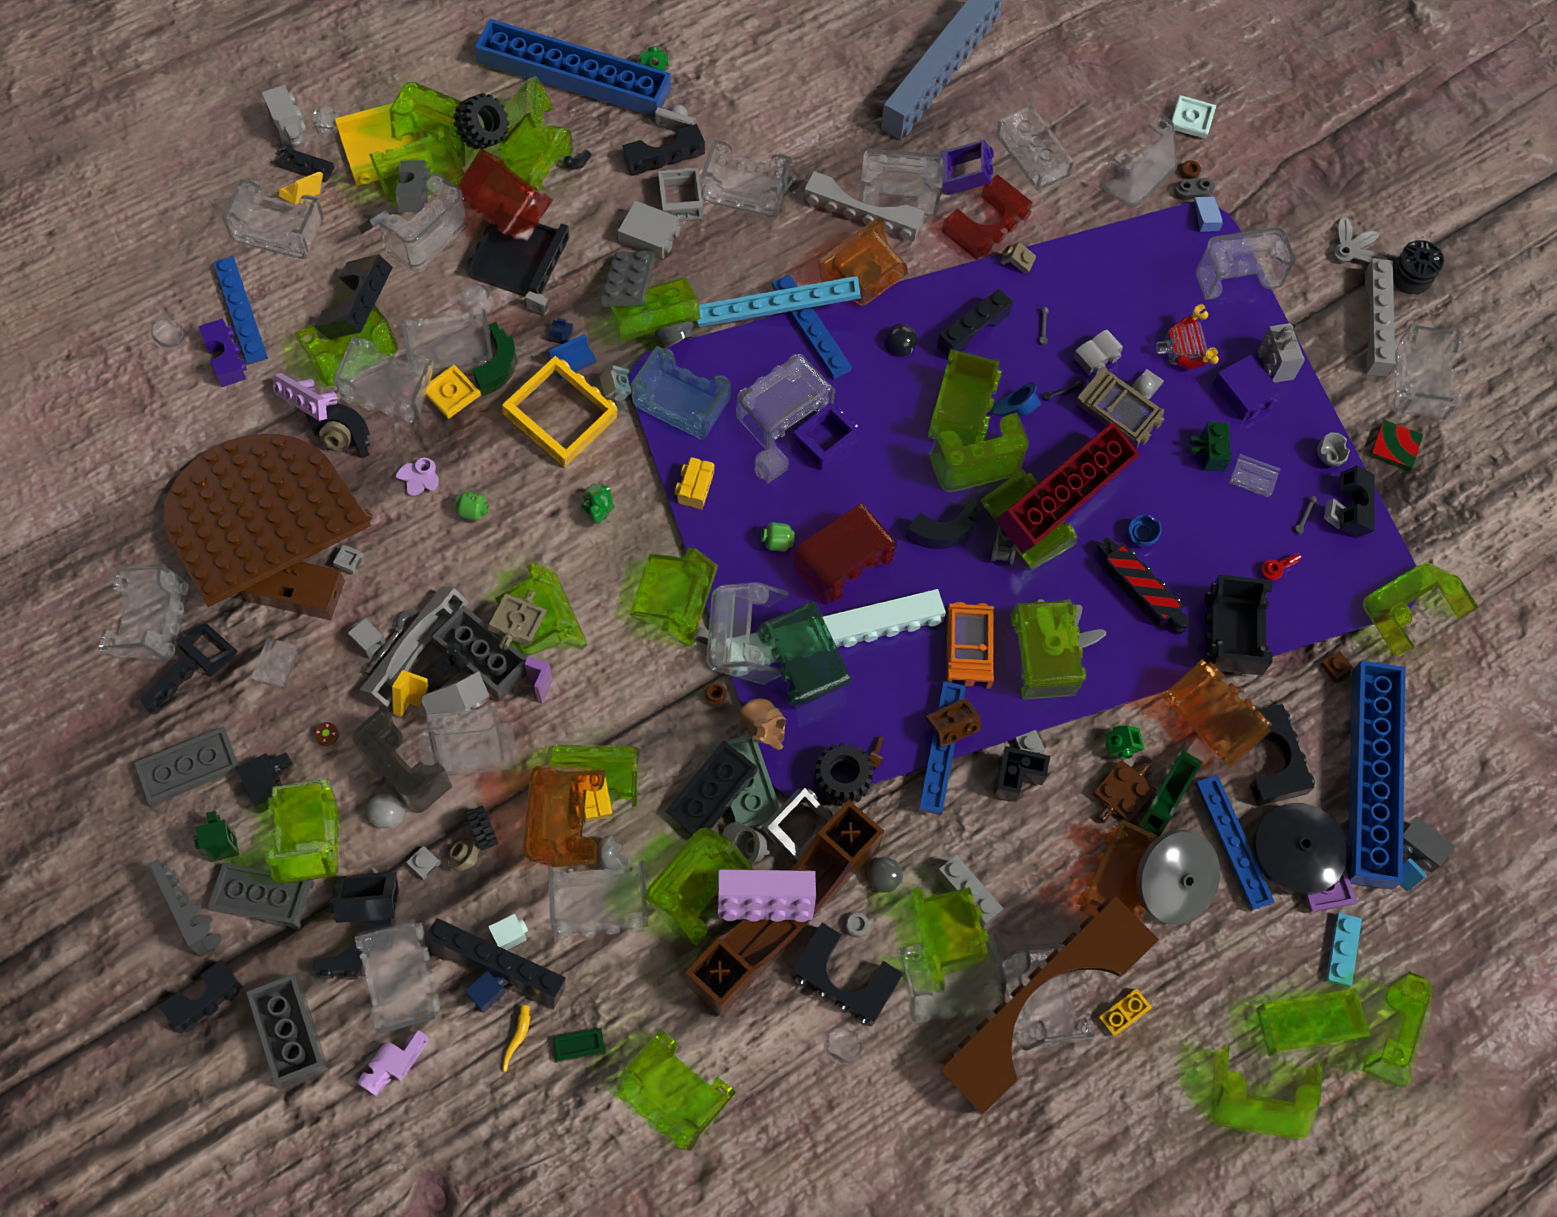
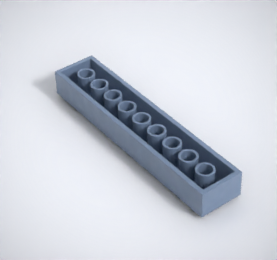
M1004 0L966 1L884 104L881 124L882 131L900 141L905 134L908 135L911 132L913 124L919 122L925 109L930 108L934 97L940 95L945 83L948 84L952 79L953 73L959 71L963 60L970 57L974 46L977 47L982 40V36L988 34L992 23L999 20L1001 16L1000 7Z

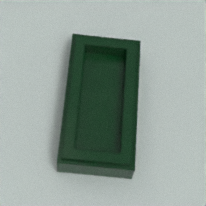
M601 1028L553 1037L557 1063L606 1054Z

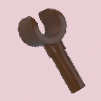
M878 736L875 748L869 758V762L872 761L873 767L878 769L884 757L878 754L883 741L881 736Z

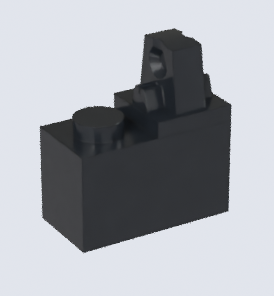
M265 753L236 768L259 814L285 802L282 794L286 790L279 776L283 774L282 770L293 765L288 753H283L276 757L275 755L268 756Z

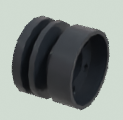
M1425 240L1409 242L1393 265L1394 285L1407 294L1418 295L1427 291L1444 265V255L1441 250L1433 243Z

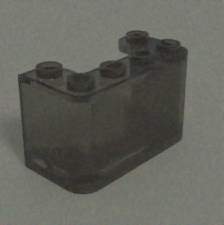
M382 706L354 730L352 735L353 742L364 762L412 812L421 813L452 788L446 770L438 761L431 766L424 765L420 761L411 769L395 752L402 744L403 736L392 720V713L385 706Z

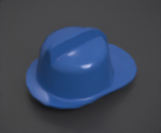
M1034 382L1026 383L999 400L993 407V413L995 415H1002L1010 412L1018 417L1030 414L1041 404L1035 393L1036 384Z

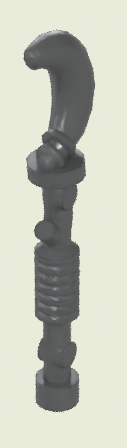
M409 609L398 616L396 627L393 629L395 633L387 643H384L376 654V659L371 662V666L366 668L364 672L367 675H372L375 668L379 666L380 661L392 649L391 646L396 644L395 640L399 639V635L402 636L404 634L405 621L410 617L418 616L420 612Z

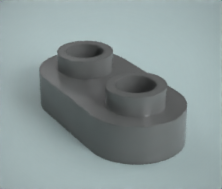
M1208 178L1183 179L1177 182L1174 193L1181 200H1194L1195 197H1210L1215 186Z

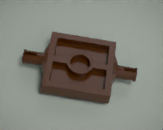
M1121 759L1092 793L1104 807V810L1097 816L1098 820L1102 819L1101 823H1105L1111 815H1115L1128 824L1157 790L1144 777L1145 773L1151 768L1150 764L1145 767L1147 762L1143 761L1138 769L1135 770Z

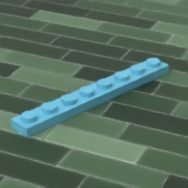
M855 276L696 305L699 327L860 299L859 280Z

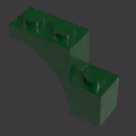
M1182 750L1139 824L1140 826L1158 837L1162 834L1203 761Z

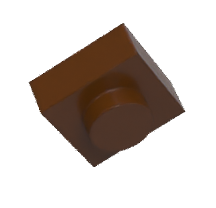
M1340 650L1320 664L1334 682L1354 668Z

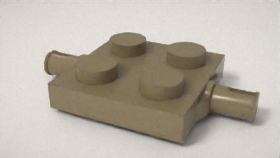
M531 589L527 590L524 598H517L509 594L504 595L488 626V631L503 636L499 644L501 649L504 647V650H507L511 641H516L528 647L531 646L547 613L546 609L532 602L536 596L535 591L531 593Z

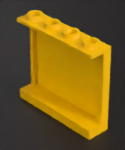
M412 98L335 118L356 186L399 175L400 161L425 160L426 168L433 166L431 152L428 149Z

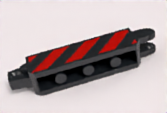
M1109 537L1101 541L1097 549L1105 559L1103 571L1157 627H1164L1167 624L1174 632L1178 634L1184 633L1190 621L1181 611L1184 606L1180 599L1166 588L1162 580L1157 579L1152 574L1149 566L1142 563L1131 548H1128L1124 543L1119 546Z

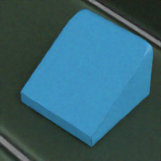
M1409 858L1403 863V883L1400 885L1406 891H1409L1427 875Z

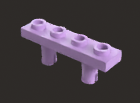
M282 373L274 374L273 390L275 395L319 421L327 419L326 406L337 404V400H334L337 399L334 391L324 394L315 393V388L312 387L315 384L311 378L296 382Z

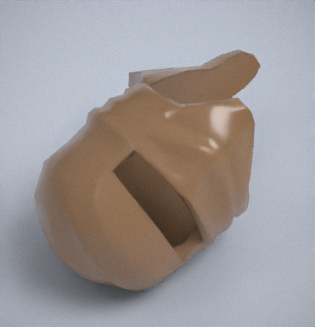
M762 698L752 699L744 704L739 714L741 722L747 728L753 740L781 750L783 748L782 742L784 740L786 718L771 701Z

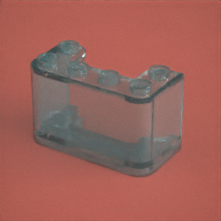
M656 346L631 383L632 401L639 409L697 438L705 439L731 399V382L722 375L713 376L709 382L704 377L692 374L688 369L679 368L676 366L675 357L671 350Z

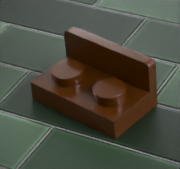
M967 698L926 716L927 723L937 734L939 745L942 748L981 730L980 714Z

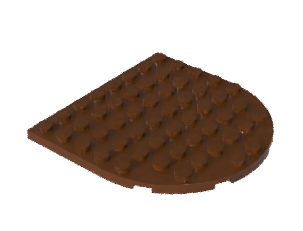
M255 434L238 437L205 451L194 459L176 478L170 488L164 506V526L167 536L207 607L371 526L369 519L329 459L313 445L301 439L280 434Z

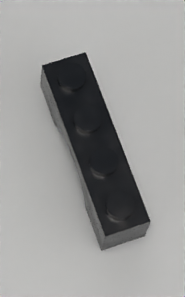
M697 124L678 129L675 141L665 147H652L642 140L622 145L623 158L631 175L642 174L645 171L662 168L669 164L679 163L683 160L697 158L705 154V141Z
M997 289L941 332L937 348L950 360L954 359L967 348L971 340L983 328L990 324L996 326L1010 315L1013 301L1001 289Z

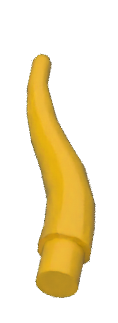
M520 1006L517 1030L506 1050L503 1072L507 1071L508 1062L513 1052L521 1044L528 1032L530 1006Z

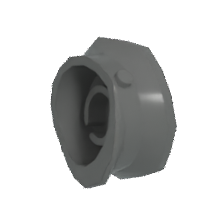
M688 321L657 329L655 336L661 340V350H665L680 341L692 338L694 324Z

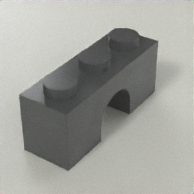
M425 160L400 161L399 175L401 183H397L396 188L398 212H421L424 210V203H428L427 192H429L428 180L431 179L430 168H426Z

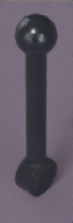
M1078 381L1075 385L1052 393L1045 392L1043 399L1049 401L1053 396L1076 388L1082 389L1084 384L1082 381Z

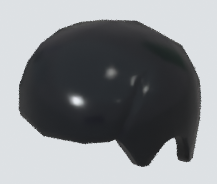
M896 324L887 333L885 340L887 350L893 355L900 357L912 354L918 339L916 331L909 325Z

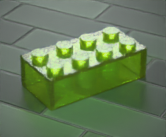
M686 277L648 287L643 306L609 307L611 319L622 341L632 340L635 337L646 334H653L657 329L701 319L698 298Z
M1357 988L1268 1002L1256 1008L1269 1057L1360 1042L1370 1037Z

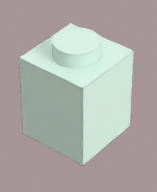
M515 914L489 926L497 946L508 950L527 940L524 933L528 932V929L523 919L518 920Z

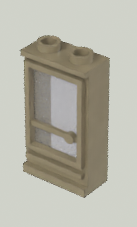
M1104 366L1077 397V405L1105 426L1114 421L1135 448H1138L1141 443L1145 445L1151 437L1150 432L1154 427L1158 429L1165 420L1163 418L1165 411L1163 408H1159L1109 372Z

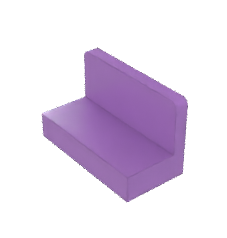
M528 656L525 662L528 680L535 683L534 688L537 700L543 703L553 682L550 665Z

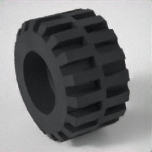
M485 93L477 94L461 101L459 106L455 108L457 113L453 114L455 119L453 125L457 128L456 134L461 136L460 140L466 142V146L469 148L473 147L476 150L485 149L500 143L501 140L505 139V134L509 130L507 128L509 121L506 118L508 114L504 111L505 107L503 104H499L497 98L493 99V95H486ZM478 115L482 118L484 122V128L481 126L479 122Z
M845 742L839 744V747H836L835 744L830 745V750L826 748L822 752V756L819 755L814 775L816 789L821 791L823 799L828 797V802L831 804L837 801V806H843V802L848 800L852 803L854 800L859 802L862 796L865 797L868 789H870L873 778L872 761L869 762L870 757L867 753L862 754L863 749L861 747H858V749L854 748L855 744L850 743L849 746H845ZM845 765L855 771L857 778L851 783H840L833 779L830 771L836 766Z

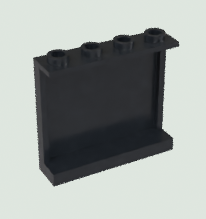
M501 204L498 211L495 210L490 226L486 227L484 238L481 242H478L474 257H471L468 261L467 268L469 269L471 279L525 297L529 291L535 294H542L570 239L569 226L561 223L559 228L555 229L505 212L504 204Z

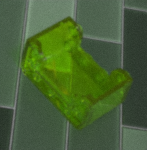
M408 82L402 86L390 108L392 138L402 141L405 135L415 137L419 130L453 144L451 153L456 154V164L466 167L475 150L473 147L469 148L466 146V142H462L460 140L461 136L455 132L457 128L453 125V122H455L453 114L457 113L455 108L459 106L460 100L416 82Z
M447 128L438 130L436 134H433V137L430 134L426 138L391 150L387 149L385 154L379 151L369 154L387 204H392L393 208L398 207L396 188L397 183H401L399 175L400 161L425 160L426 168H430L431 179L428 181L431 194L442 191V187L449 185L450 188L460 185L465 176Z
M950 349L930 425L929 438L973 449L983 446L990 416L986 415L987 410L992 411L994 398H991V394L996 393L1002 370H998L1000 361Z
M1018 413L1006 415L1001 419L999 426L1003 436L964 447L956 432L943 431L936 433L930 459L942 489L948 492H955L1018 475L1029 445Z
M1071 600L1016 603L1011 621L1012 626H1016L1015 633H1018L1023 666L1021 676L1024 679V686H1026L1021 688L1022 699L1076 696L1082 687L1083 681L1086 680V669L1081 665L1083 649L1082 646L1078 645L1080 629L1078 625H1075L1074 619L1077 614L1076 605L1072 604Z
M330 779L272 787V797L268 798L270 811H274V823L277 830H273V840L276 845H271L269 851H266V862L268 866H272L271 875L273 881H277L278 885L338 876L339 811Z
M701 828L696 831L645 893L646 900L670 929L695 946H698L707 934L706 924L698 919V917L718 895L719 870H754L731 839L710 828Z

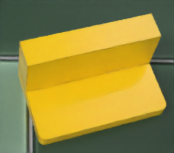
M316 172L279 190V197L296 205L319 195L323 173Z
M405 670L401 671L392 686L393 714L402 717L409 704L417 707L422 705L423 695L428 694L427 678Z

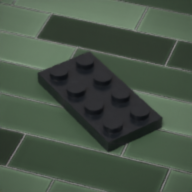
M723 740L665 812L697 839L702 841L759 771V768Z

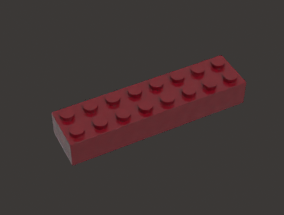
M1113 421L999 515L995 521L1023 554L1037 545L1140 454Z

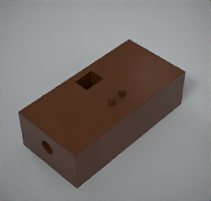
M300 561L240 592L247 602L331 620L345 580L340 570Z

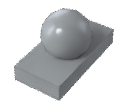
M674 105L670 110L657 107L655 112L657 126L678 132L680 128L695 124L694 118L688 116L686 108L682 105Z
M1146 369L1136 379L1132 388L1149 400L1160 388L1164 380ZM1126 395L1122 398V401L1138 412L1141 410L1142 407Z

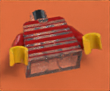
M1203 304L1195 307V314H1189L1168 330L1165 341L1156 342L1157 354L1168 353L1171 364L1193 370L1206 365L1208 361L1211 364H1216L1219 361L1216 348H1209L1207 350L1200 321L1197 322L1198 318L1204 320L1208 317L1207 311L1199 314L1200 311L1205 309Z

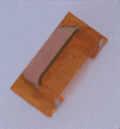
M877 217L818 259L822 282L858 277L861 298L854 299V301L861 306H865L908 275L907 264L888 244L885 222L880 217Z

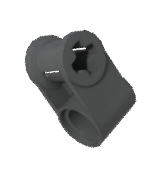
M999 526L991 561H1007L1013 565L1016 546L1008 536L1002 533L1003 529Z

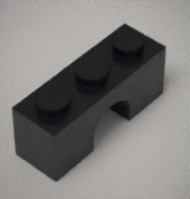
M1357 465L1340 472V491L1345 493L1351 501V506L1340 510V529L1356 538L1375 531V475Z
M219 960L201 974L207 988L205 994L200 999L191 1001L185 994L178 991L159 1006L172 1026L181 1034L194 1029L200 1019L215 1013L221 1003L225 1000L233 999L243 987L224 961Z

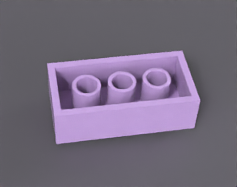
M719 870L718 919L734 921L736 919H747L749 921L772 920L776 922L783 920H796L798 922L813 920L816 900L815 871Z

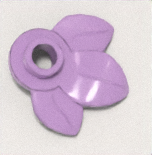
M425 457L418 459L416 463L405 464L396 475V478L407 481V491L410 496L419 495L425 488L434 491L439 484V478L435 473V463ZM424 467L429 468L428 470L422 471Z

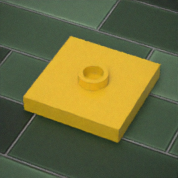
M455 364L421 387L425 396L447 419L481 396L480 390Z

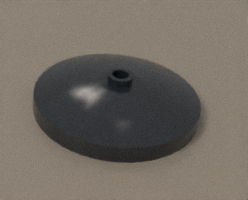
M1289 803L1273 809L1260 822L1254 836V854L1259 868L1274 885L1292 894L1313 895L1329 889L1341 878L1348 863V844L1341 827L1325 811L1309 804Z

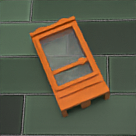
M963 602L949 604L947 611L946 682L952 683V680H964L965 686L971 687L975 681L986 682L987 689H991L994 681V606H988L984 603L966 605Z

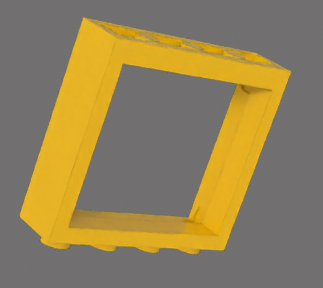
M556 356L502 405L503 415L564 468L617 418V407L614 402L609 399L606 400L595 386L591 387L580 373H575L570 369L569 364L565 360H560ZM554 371H557L604 412L567 449L562 447L517 408Z

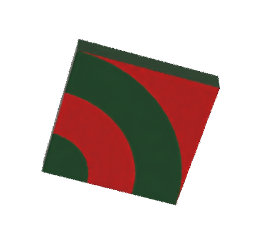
M1383 420L1370 456L1411 471L1424 434Z

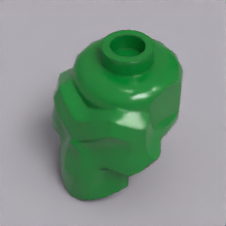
M592 484L583 493L584 501L581 503V507L592 516L596 524H600L603 519H606L615 506L612 503V491L605 484Z

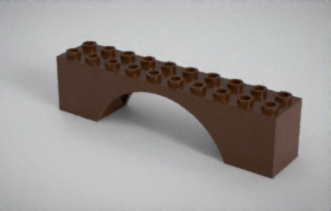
M850 800L822 827L807 850L790 870L815 871L816 900L813 918L880 847L884 830ZM744 919L732 930L719 936L685 972L686 985L716 1014L722 1017L811 920L805 922H798L796 920L776 922L772 920L749 921Z
M1117 897L1112 901L1107 898L1096 909L1099 914L1095 918L1090 915L1079 926L1082 929L1079 934L1073 931L1063 941L1062 944L1065 947L1060 952L1055 949L1045 959L1048 964L1043 969L1038 966L1028 976L1030 982L1026 986L1022 983L1017 986L1010 994L1013 998L1008 1003L1003 1000L993 1010L996 1015L990 1021L985 1018L975 1028L978 1033L973 1038L968 1035L958 1045L961 1050L955 1056L950 1052L940 1062L943 1065L940 1069L942 1073L982 1115L1018 1080L1012 1059V1037L1018 1015L1034 991L1059 975L1078 970H1097L1121 977L1159 941Z

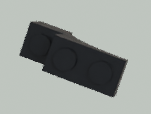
M395 918L366 921L362 933L348 949L331 958L314 960L312 970L319 975V978L333 979L334 975L343 976L344 979L356 980L358 976H366L369 948L376 952H384L386 948H393Z

